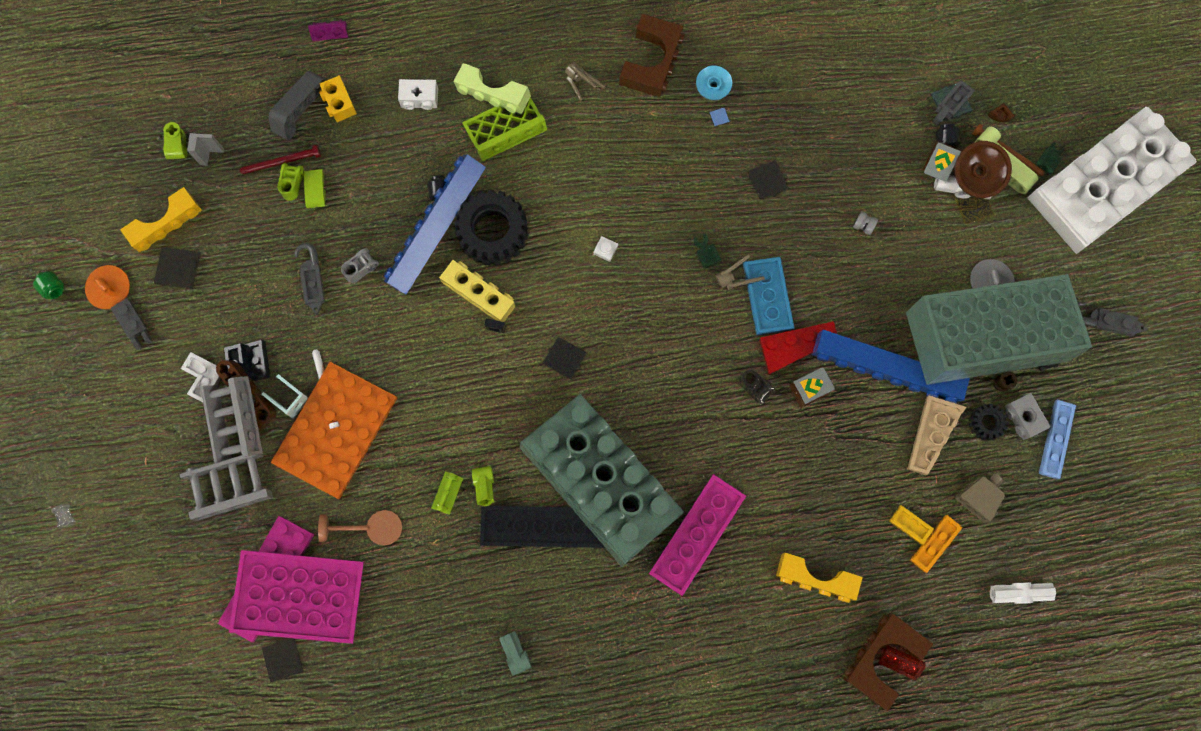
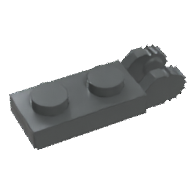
M126 298L111 307L127 337L137 350L143 348L137 338L138 336L142 335L148 344L153 342L146 325L130 299Z

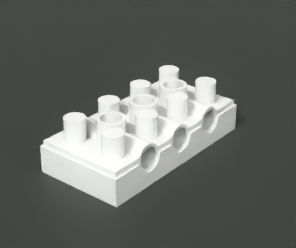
M1149 107L1143 108L1117 130L1110 133L1027 197L1076 254L1197 162L1190 153L1189 145L1185 142H1180L1164 125V118L1160 114L1153 113Z

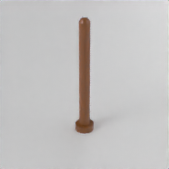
M979 123L972 132V135L975 137L977 135L980 136L985 131L982 129L983 125ZM998 140L997 143L1038 176H1043L1045 173L1043 169Z

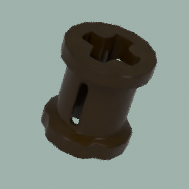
M1007 371L997 376L993 384L996 390L1005 392L1015 387L1018 380L1013 372Z

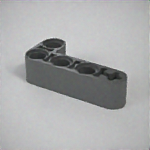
M310 70L307 71L271 109L269 113L271 132L286 140L292 139L296 131L295 121L320 95L319 91H322L320 83L326 81V79Z

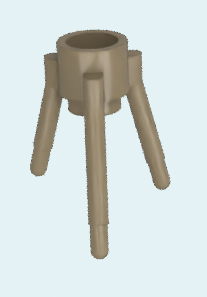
M576 62L571 63L565 70V73L568 75L566 80L571 84L580 101L583 99L574 81L578 82L583 78L594 88H596V84L603 89L605 88V85L587 73Z
M750 255L745 256L728 269L715 275L721 288L727 287L728 290L736 286L764 280L765 277L762 276L732 283L735 279L731 271L748 260Z

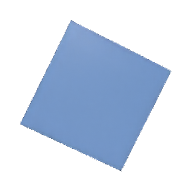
M725 108L710 112L714 126L730 122Z

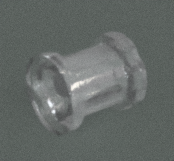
M69 503L61 504L51 509L52 513L56 516L58 521L57 528L59 529L76 523L70 513L69 508L71 506Z

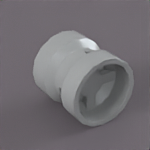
M861 211L853 228L861 229L870 236L879 219L869 217L867 213Z

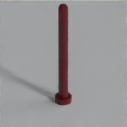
M313 145L312 149L241 167L240 173L247 174L312 156L319 158L321 157V152L318 145Z

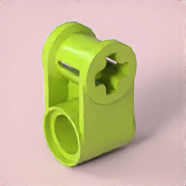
M167 123L163 129L165 158L167 160L187 158L185 132L177 123Z
M283 163L281 166L277 188L285 200L293 201L299 195L300 185L304 177V167L301 165L295 167Z

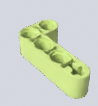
M987 127L975 142L990 141L1000 145L997 142L1001 138V134L996 128ZM1002 147L1009 155L1012 164V174L1008 185L1017 192L1026 194L1038 181L1037 174Z

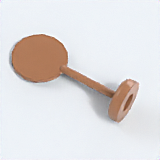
M387 510L378 511L373 514L368 520L367 525L329 526L328 516L320 514L318 538L319 542L327 541L329 531L367 530V535L371 541L377 545L386 546L398 540L402 532V523L398 515Z

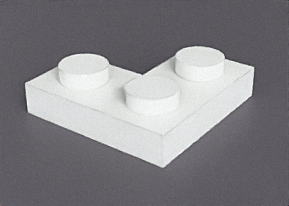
M191 352L181 367L182 370L197 377L187 394L203 402L200 387L218 385L221 380L216 372L215 364Z

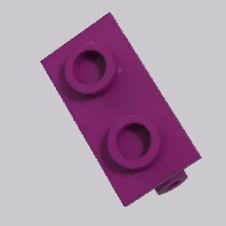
M342 19L330 23L313 22L312 25H308L312 41L348 38L346 31L347 23L342 21Z

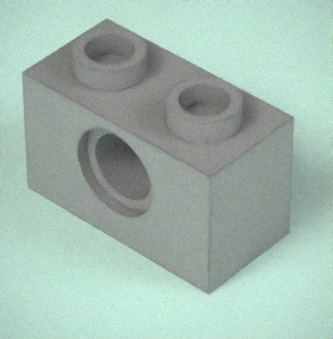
M1032 393L1004 406L1008 418L1016 426V433L1023 440L1051 428ZM1023 413L1028 416V422L1023 419Z

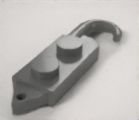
M303 243L296 248L295 257H298L302 249L309 250L310 260L305 261L300 266L304 301L318 315L322 304L325 302L321 269L316 248L312 244Z
M1078 302L1079 307L1085 306L1086 303ZM1101 308L1092 311L1089 318L1082 316L1085 325L1129 337L1148 330L1138 321V317Z

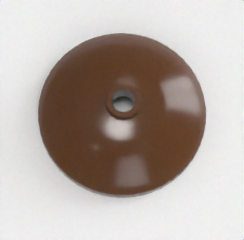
M978 141L972 143L961 151L956 160L955 178L959 187L972 197L988 198L995 196L1007 186L1011 178L1012 164L1010 157L1000 145L994 142ZM977 168L981 170L980 174L976 173Z

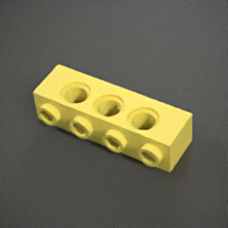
M452 260L439 277L441 282L496 321L505 322L515 308L514 299L507 293H500L498 291L499 288L493 283L489 282L487 284L484 282V278L477 272L471 273L468 271V267L460 261L457 263ZM462 277H467L468 281L466 283H459ZM476 288H483L481 294L474 293ZM492 298L499 299L495 305L489 304V301Z

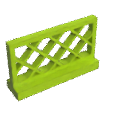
M531 97L527 107L523 110L522 118L514 117L515 113L510 115L502 114V111L506 108L499 106L462 122L482 162L547 131L546 121L543 115L539 113ZM528 113L535 114L537 116L532 120L526 119ZM495 116L494 123L486 122L487 117ZM500 118L508 119L506 126L498 124ZM512 121L520 122L519 126L511 128L510 124ZM474 123L480 124L477 131L469 129L468 126ZM483 126L492 127L489 134L481 132ZM495 129L504 130L503 134L499 136L493 135ZM479 136L487 138L486 142L480 145L477 143Z

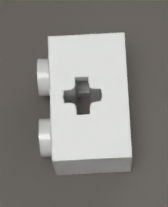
M399 79L398 101L401 108L408 110L414 108L425 110L437 108L438 85L436 80Z

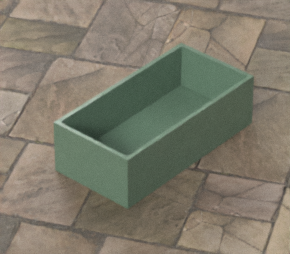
M1068 274L926 295L906 312L926 385L1068 362L1092 348Z

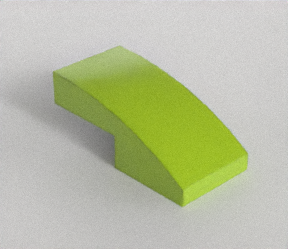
M323 169L304 171L306 208L325 206L326 192L324 189Z

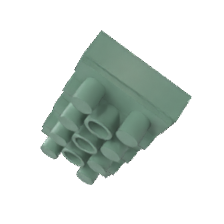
M581 394L520 442V449L621 567L684 513L672 497L664 491L660 482L638 461L632 450L624 445L622 440L611 430L609 424L598 415ZM578 441L583 445L584 449L581 451L573 450L569 443ZM596 471H605L609 475L610 480L605 482L599 480L596 476ZM624 500L631 501L635 505L636 511H626L622 502Z

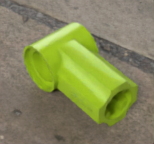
M492 466L472 469L477 504L489 506L494 503Z

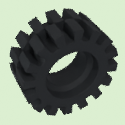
M985 404L971 413L969 427H973L971 432H975L977 438L981 437V440L987 439L989 441L1002 436L1004 431H1007L1008 427L1006 425L1009 424V421H1006V418L1008 416L1007 414L1003 415L1005 411L1003 409L999 410L1000 406ZM985 415L994 418L995 427L993 429H986L983 426L982 418Z

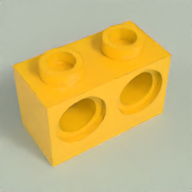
M340 75L320 83L322 91H319L323 102L327 101L329 105L326 109L330 117L334 116L336 122H339L357 114Z

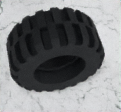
M488 190V193L485 194L483 191L477 192L478 196H470L468 198L469 202H463L460 206L462 211H458L456 214L455 229L460 246L469 258L473 257L477 263L483 261L484 265L488 266L491 265V262H495V266L501 265V261L504 260L508 263L511 261V257H517L520 254L519 250L524 249L526 245L525 240L528 239L526 214L522 210L521 204L515 202V198L511 195L506 197L505 192L499 191L498 194L494 190ZM499 215L506 218L510 226L507 234L493 242L479 239L475 235L474 229L483 217Z

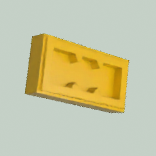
M902 505L898 507L889 520L890 523L921 545H924L934 530L933 527Z

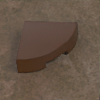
M1005 103L988 114L991 119L998 122H1008L1015 117Z

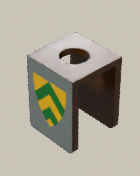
M936 140L923 167L924 173L946 182L961 153L960 149Z
M820 368L793 381L789 386L800 408L829 395L835 389L824 368Z

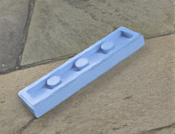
M1060 400L1054 401L1049 424L1051 428L1048 429L1039 474L1054 479L1061 478L1076 405Z

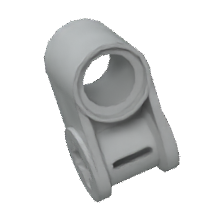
M364 248L342 265L341 272L348 282L355 283L366 274L375 270L379 262L371 257L367 248ZM355 269L354 274H347L349 270Z

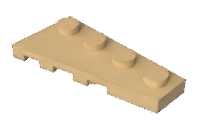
M929 395L926 397L907 470L923 475L929 474L941 449L949 439L950 433L964 412L965 406Z

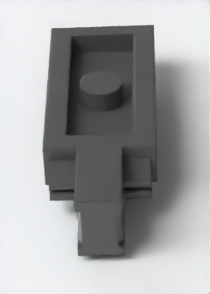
M960 80L935 110L938 115L932 122L938 126L944 118L949 121L975 90Z

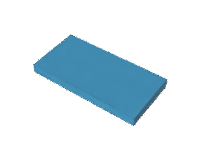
M781 257L744 262L743 268L746 280L765 277L764 280L747 284L756 336L794 330Z

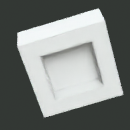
M601 236L593 254L611 262L618 243Z

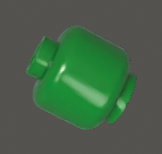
M46 271L36 276L33 281V287L41 297L56 299L62 295L64 283L54 272Z

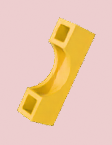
M184 187L168 197V210L160 220L153 223H144L135 219L120 229L130 245L139 253L149 249L153 243L162 240L169 232L180 228L184 222L195 218L202 211L193 196Z
M782 553L776 577L781 578L780 582L792 585V582L800 584L799 588L811 591V588L819 590L818 594L827 597L833 594L838 596V600L850 603V600L857 601L863 578L845 571H839L831 580L820 581L808 572L804 558L788 553Z

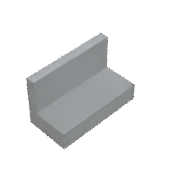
M190 133L187 151L200 165L208 166L210 152L224 153L225 149L212 134Z

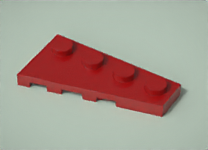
M834 321L761 337L759 340L768 374L771 375L813 353L817 335L822 330L837 334Z

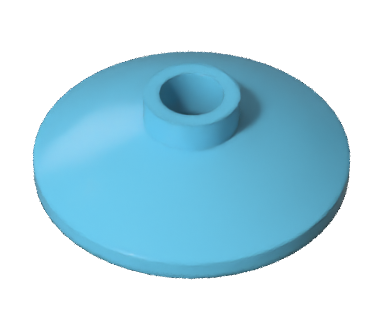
M708 66L699 72L696 79V87L703 97L710 100H719L726 97L731 91L732 77L726 69L720 66Z

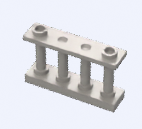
M248 376L228 379L229 386L219 389L218 385L200 387L214 463L231 459V454L242 452V457L263 454ZM231 394L233 406L222 408L220 397ZM234 413L236 425L226 427L224 416ZM238 433L240 444L229 446L228 435Z
M263 454L242 457L241 455L201 468L191 467L186 469L185 473H181L180 478L190 479L196 503L195 510L188 512L190 520L199 521L273 498L272 491L264 489L261 485L255 461L262 458ZM247 462L254 489L252 490L253 493L245 495L242 491L236 465ZM226 468L229 469L235 494L233 499L230 500L223 498L217 471ZM206 474L210 475L216 500L210 506L204 504L198 479L199 476Z

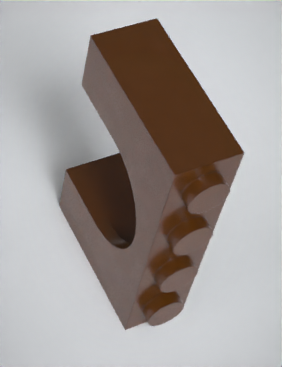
M642 14L636 29V38L658 45L663 50L665 58L661 63L652 67H644L625 61L619 77V85L661 97L662 91L666 92L669 81H666L667 77L672 75L674 69L672 62L677 60L679 55L678 45H682L685 34L682 33L683 26Z
M892 613L884 614L878 621L879 627L876 631H872L866 639L868 643L864 648L861 647L855 655L856 661L853 665H848L844 671L845 677L843 678L844 681L885 711H889L899 694L882 682L876 675L873 661L877 651L884 645L895 644L915 659L923 660L933 645L931 641Z

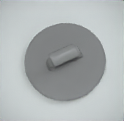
M986 259L974 266L970 275L972 288L1015 282L1010 268L1003 262L995 259Z

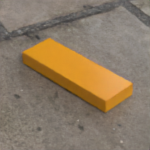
M945 515L910 561L923 572L928 573L963 527L949 515Z

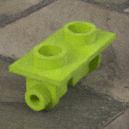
M445 471L431 508L450 515L464 478Z

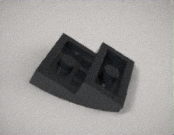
M259 340L248 344L239 343L224 348L225 360L236 361L252 381L270 378L266 341Z

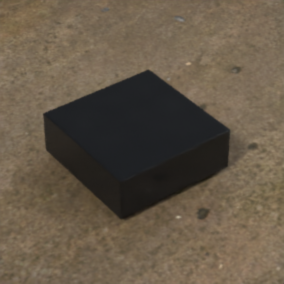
M486 318L484 325L487 330L505 333V322Z

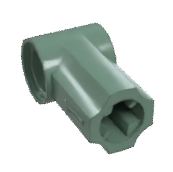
M516 631L499 638L507 656L508 667L513 676L532 668L526 651H523Z

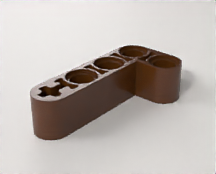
M233 360L220 361L216 366L218 376L227 387L229 386L228 379L248 376L242 367ZM248 376L251 393L255 396L254 409L260 432L276 418V410L268 399L261 395L262 392ZM263 409H265L268 413L266 419L262 417Z

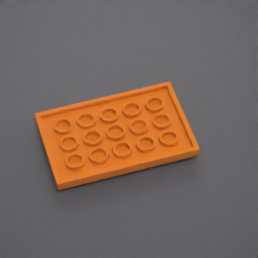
M329 362L271 463L340 500L396 402L397 397ZM339 422V427L330 429L329 424Z

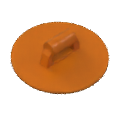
M105 265L95 269L88 276L85 283V294L88 301L100 309H111V307L126 299L130 289L126 273L113 265Z

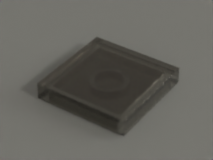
M162 247L154 283L156 285L193 289L201 254L196 251Z

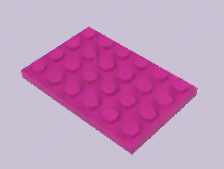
M241 550L229 633L353 644L364 562Z

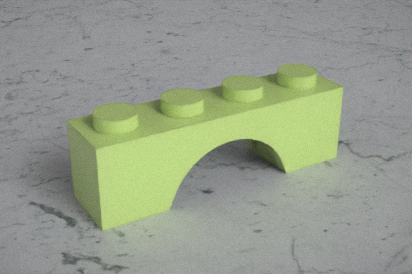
M465 63L462 64L453 81L459 93L472 95L479 101H488L495 107H504L511 113L517 112L522 114L531 97L527 86L514 81L500 88L487 87L483 84L480 70Z

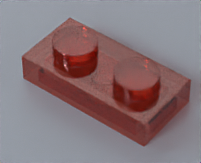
M887 645L878 661V664L915 681L925 669V662Z

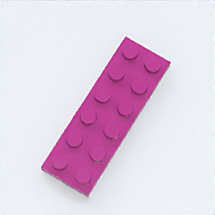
M713 474L649 574L683 596L746 498V495Z
M278 516L258 552L303 556L315 534ZM234 595L217 623L228 630L230 628ZM236 633L250 642H255L258 635Z

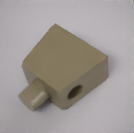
M995 473L989 480L984 476L979 477L961 491L955 499L983 523L990 522L1005 497L1004 492L998 488L1004 480Z

